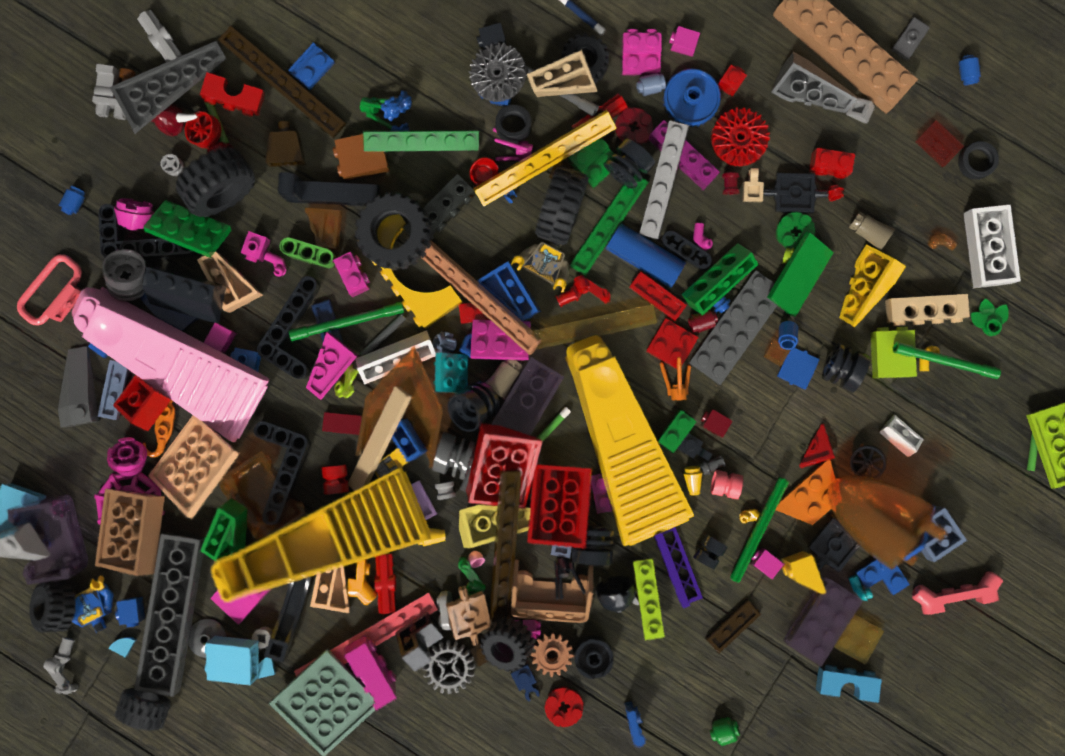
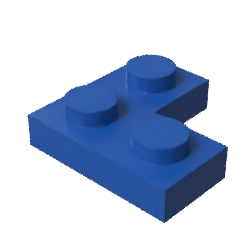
M887 551L855 571V574L858 575L859 580L866 589L883 580L890 593L895 595L910 585Z

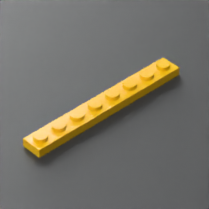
M605 110L473 188L483 206L615 130L616 126L609 112Z

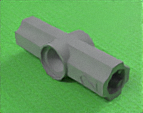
M151 10L139 14L137 19L149 35L147 36L156 50L162 54L166 62L182 56L173 43L174 40L169 32L160 24Z

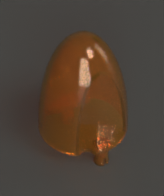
M848 475L833 480L828 487L829 505L839 523L866 552L890 570L894 569L902 561L911 567L916 563L917 555L908 560L904 558L916 545L923 532L926 531L939 541H942L948 532L932 521L935 510L932 504L888 482L866 476Z

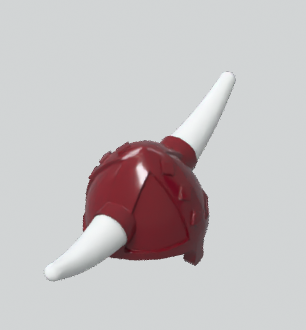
M171 104L151 122H154L156 127L165 135L173 137L181 133L184 122L194 120L198 116L196 114H183L178 106Z

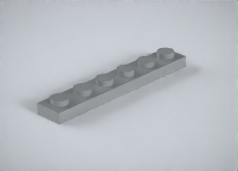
M669 121L640 230L641 235L659 239L689 125Z

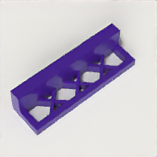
M676 527L656 534L654 538L682 608L690 606L689 603L703 597ZM673 531L675 539L672 545L666 543L663 534ZM673 549L681 552L682 557L679 563L673 561L671 557ZM680 567L688 570L689 575L686 581L679 578L678 571ZM687 585L695 588L696 596L687 598L685 593Z

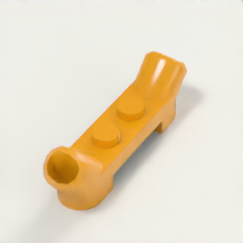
M368 559L357 562L356 577L348 579L347 589L348 597H356L364 605H368L377 597L376 591L366 581L367 575H370Z

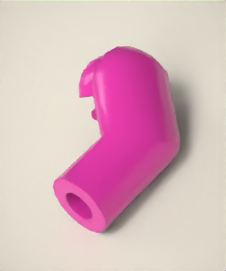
M267 251L264 260L273 263L274 274L278 277L285 275L287 268L284 259Z

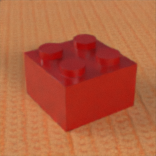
M135 375L113 406L132 424L149 431L171 399Z

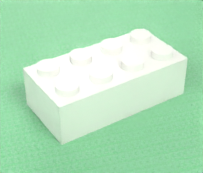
M1011 205L976 208L965 212L964 221L973 288L1006 285L1021 281Z

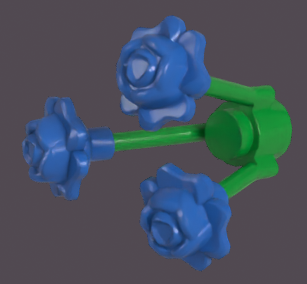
M401 91L398 98L393 96L389 99L362 98L360 110L366 113V117L374 119L391 131H410L407 123L402 124L400 127L392 126L374 115V113H378L379 109L384 111V117L392 121L400 113H406V109H410L412 105V98L407 95L406 91Z

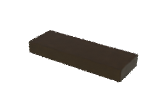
M745 600L705 639L720 654L761 613L749 600Z

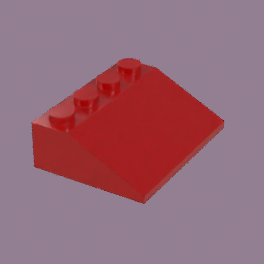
M481 423L466 488L468 502L498 506L500 470H520L522 473L519 508L525 509L542 439L503 426Z
M536 465L533 476L527 543L586 548L592 469Z

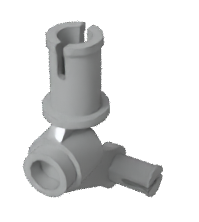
M62 637L58 653L54 657L48 658L44 663V669L48 671L57 684V688H55L56 693L70 694L78 690L76 689L78 685L70 683L62 673L64 664L71 659L69 655L75 642L72 638Z

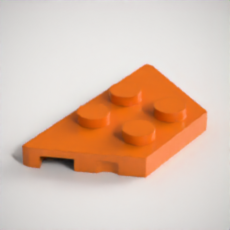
M824 461L780 500L776 511L813 525L841 500L831 461Z

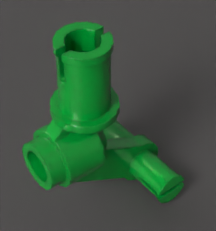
M460 557L458 567L469 579L466 587L468 595L480 591L484 592L486 585L483 584L470 566L469 561L465 557Z

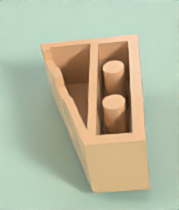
M215 252L211 258L203 256L197 259L208 281L226 285L222 306L224 311L231 313L263 296L220 253Z
M344 566L317 574L310 607L350 612Z

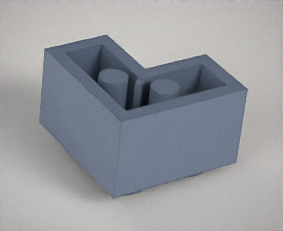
M936 506L930 526L932 533L928 535L925 548L921 552L927 560L935 562L967 541L946 508Z

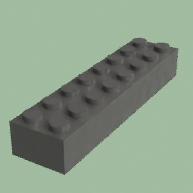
M172 532L161 534L135 691L175 696L181 690L204 554L200 550L206 538Z

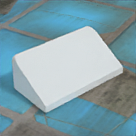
M893 415L880 431L881 435L907 457L916 453L924 440L896 415Z

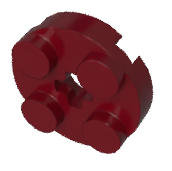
M639 108L625 109L617 117L615 123V133L620 142L624 138H628L641 145L649 140L650 134L653 131L651 116ZM636 123L639 130L632 132L628 126L629 124Z

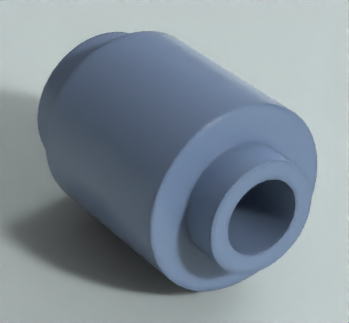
M658 73L639 77V82L636 83L638 92L642 93L643 96L659 93L666 88L664 75Z

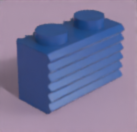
M400 420L392 439H394L393 442H396L395 445H398L397 448L400 449L399 452H402L401 455H404L406 462L413 461L428 450L409 420Z

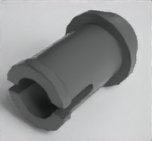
M719 455L709 461H702V464H699L703 475H710V472L725 467V462L722 456Z

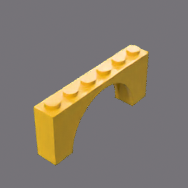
M400 214L388 216L379 225L377 232L378 241L387 249L393 248L395 240L406 225ZM382 268L380 271L386 281L390 279L393 286H391V289L396 296H402L404 299L402 304L408 312L412 310L415 315L413 320L418 327L428 328L459 306V304H462L461 299L451 285L436 292H417L401 284L390 268Z

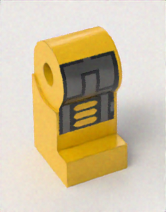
M399 448L379 462L375 471L378 479L409 463L406 462L404 455H401L402 452H399Z

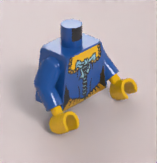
M99 576L98 582L92 578L91 588L75 595L76 609L72 623L80 627L91 623L96 633L107 628L103 617L112 612L111 608L113 606L114 594L104 583L103 576Z

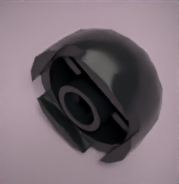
M615 576L608 578L610 582L604 584L603 581L599 582L596 586V594L599 603L605 609L620 613L633 603L635 599L633 580L629 581V578L626 576Z

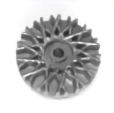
M491 43L490 47L486 46L487 49H480V54L476 53L477 57L475 60L472 59L473 64H470L471 71H469V74L471 76L469 78L472 82L471 85L481 97L492 102H502L511 99L522 89L526 80L527 70L522 56L515 48L506 46L505 43H502V45L498 43L496 46Z

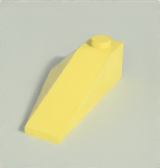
M475 505L459 510V531L464 548H473L495 541L498 506ZM525 507V509L519 508L517 534L529 530L530 508Z

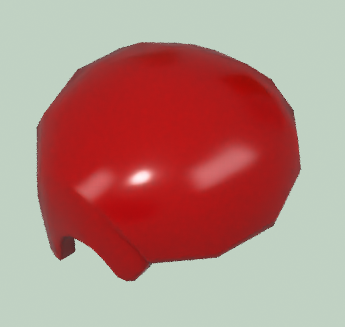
M488 157L479 158L470 167V179L475 185L479 186L497 175L499 168L493 159Z

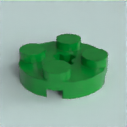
M798 212L789 213L778 223L776 238L784 247L796 249L805 232H810L815 236V226L810 216ZM794 227L800 230L798 237L791 233Z

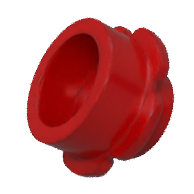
M833 185L827 189L828 193L826 194H828L829 201H835L844 196V188L839 187V185Z

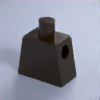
M278 122L279 132L269 133L266 163L270 167L306 165L300 135L297 131H290V122Z

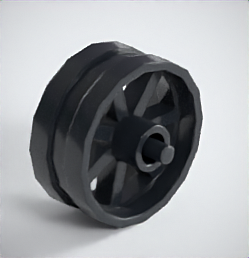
M872 445L861 446L854 451L850 459V467L854 475L866 481L879 478L887 466V459L883 451ZM863 449H871L869 457H866L862 451ZM874 451H877L881 457L873 459ZM858 452L861 454L864 461L854 459ZM883 460V468H879L874 463ZM854 463L863 464V467L857 471ZM871 467L880 473L872 477ZM865 468L868 469V477L860 474Z

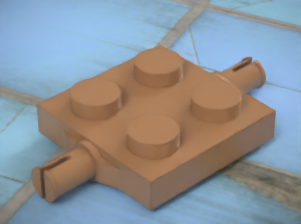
M462 586V588H458L461 598L445 605L455 640L470 637L472 645L476 646V643L477 645L480 643L478 634L491 626L485 595L482 591L468 595L466 586Z

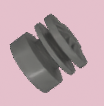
M444 432L437 449L432 471L445 474L449 467H453L452 477H456L459 469L461 470L459 479L465 480L472 467L476 441L471 440L468 448H466V438L462 439L460 445H456L457 436Z

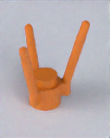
M681 357L677 358L678 384L672 385V389L664 364L661 362L660 367L668 396L671 395V400H687L686 394H689L691 366H687L685 384H682Z

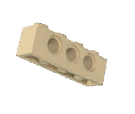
M968 294L891 298L885 301L887 323H893L894 326L906 325L905 322H913V325L925 324V321H932V324L944 323V320L950 319L951 323L963 322L964 318L970 317ZM944 305L949 307L948 314L943 310ZM925 306L930 308L929 315L924 312ZM906 307L911 309L910 317L905 313Z

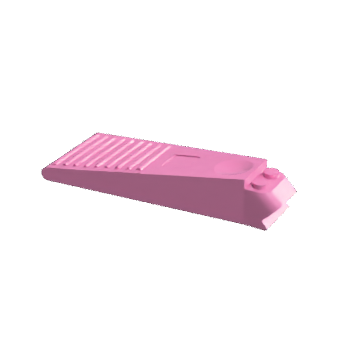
M90 287L83 289L73 307L72 316L74 323L84 333L83 338L229 441L236 442L237 439H240L268 387V377L126 301L117 300L104 287H101L100 290Z

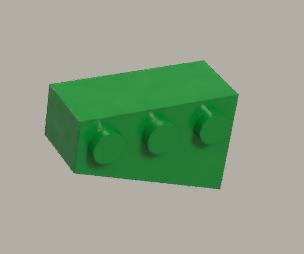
M233 498L220 506L200 551L217 562L244 550L246 545L248 508Z

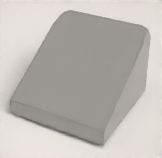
M857 98L849 108L847 115L863 123H868L874 110V105L870 100Z

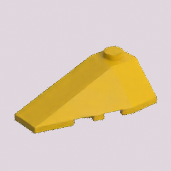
M867 244L856 260L854 266L856 268L855 274L849 283L851 285L850 291L845 296L839 317L854 327L897 282L906 267L896 259Z

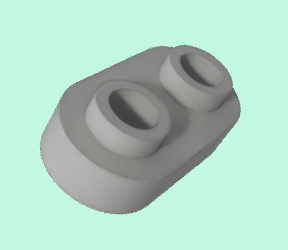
M441 591L440 595L437 596V605L440 607L439 626L443 630H452L445 605L453 602L450 591Z

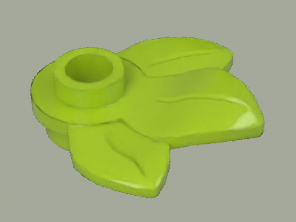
M353 364L342 374L341 381H338L334 387L335 395L339 398H348L354 393L352 383L359 371L353 368Z

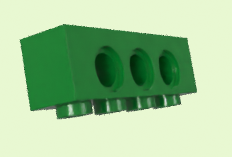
M737 243L692 284L682 296L692 309L704 315L759 264L751 251Z

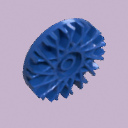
M685 69L676 73L669 80L664 91L663 101L666 113H669V117H672L674 122L677 121L678 123L693 127L694 125L700 126V124H705L715 115L720 105L721 93L717 82L710 74L699 69ZM693 95L695 99H691L689 96Z

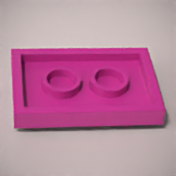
M473 320L471 359L529 360V354L491 320ZM522 321L531 329L530 321Z

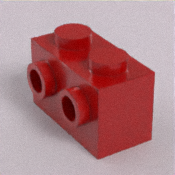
M816 148L811 154L809 172H814L817 175H833L835 178H846L853 172L855 154Z

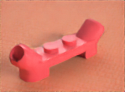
M988 571L976 586L965 584L960 586L961 589L945 588L942 589L941 593H934L924 585H918L912 592V598L921 604L923 614L945 612L944 604L976 598V601L979 603L987 604L999 601L997 590L1003 583V580L997 574Z

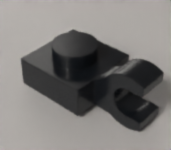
M689 433L677 448L693 459L696 454L707 461L712 456L710 452L701 448L703 442Z

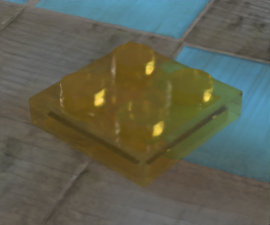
M848 611L830 645L866 665L884 631Z

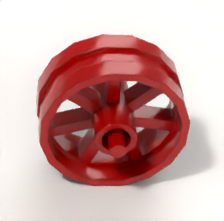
M195 112L194 114L198 117L186 122L185 136L193 145L204 149L210 148L220 138L221 124L216 117L206 112Z

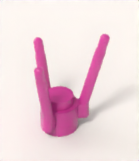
M495 138V142L517 148L515 154L519 155L515 157H496V161H521L531 155L533 145L528 144V141L515 144Z

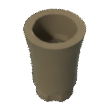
M862 212L858 213L849 227L879 251L884 247L895 228L887 226Z
M504 360L485 383L493 388L499 398L505 400L513 382L519 375L522 365L516 360Z

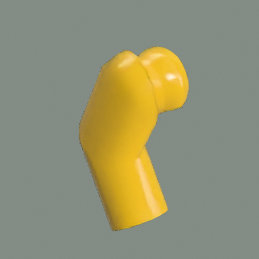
M756 509L744 510L740 513L739 519L742 523L750 521L757 523L761 513Z

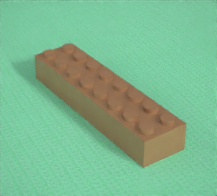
M783 0L773 14L778 21L885 114L900 101L918 80L827 0Z

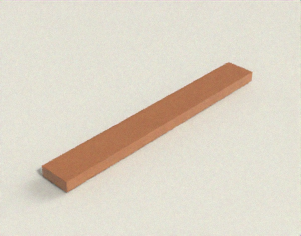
M430 241V249H426V255L422 259L529 355L532 354L542 339L434 242Z

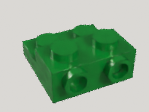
M599 138L570 155L568 162L574 166L576 171L584 173L589 177L588 183L594 189L610 174L603 163L608 159L610 160L609 156L614 153L609 149V145L602 138Z

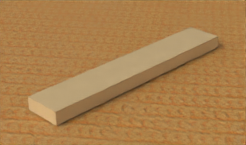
M400 386L394 387L348 482L354 491L370 483L412 397Z

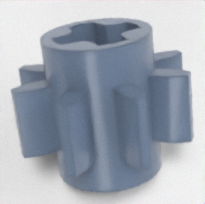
M441 331L440 335L437 334L434 337L433 347L437 349L436 353H449L456 349L457 341L453 338L454 334Z

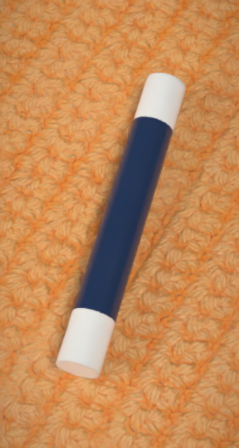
M559 0L597 33L602 35L606 29L573 1Z

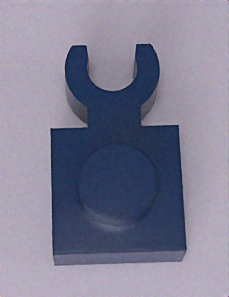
M528 664L517 669V671L511 672L518 690L525 689V698L528 702L531 701L530 692H535L537 697L540 696L538 688L532 685L537 681Z

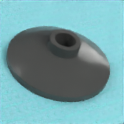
M202 619L191 627L188 644L193 653L206 658L204 652L206 643L202 641V637L206 636L208 641L214 636L227 637L226 631L218 621Z

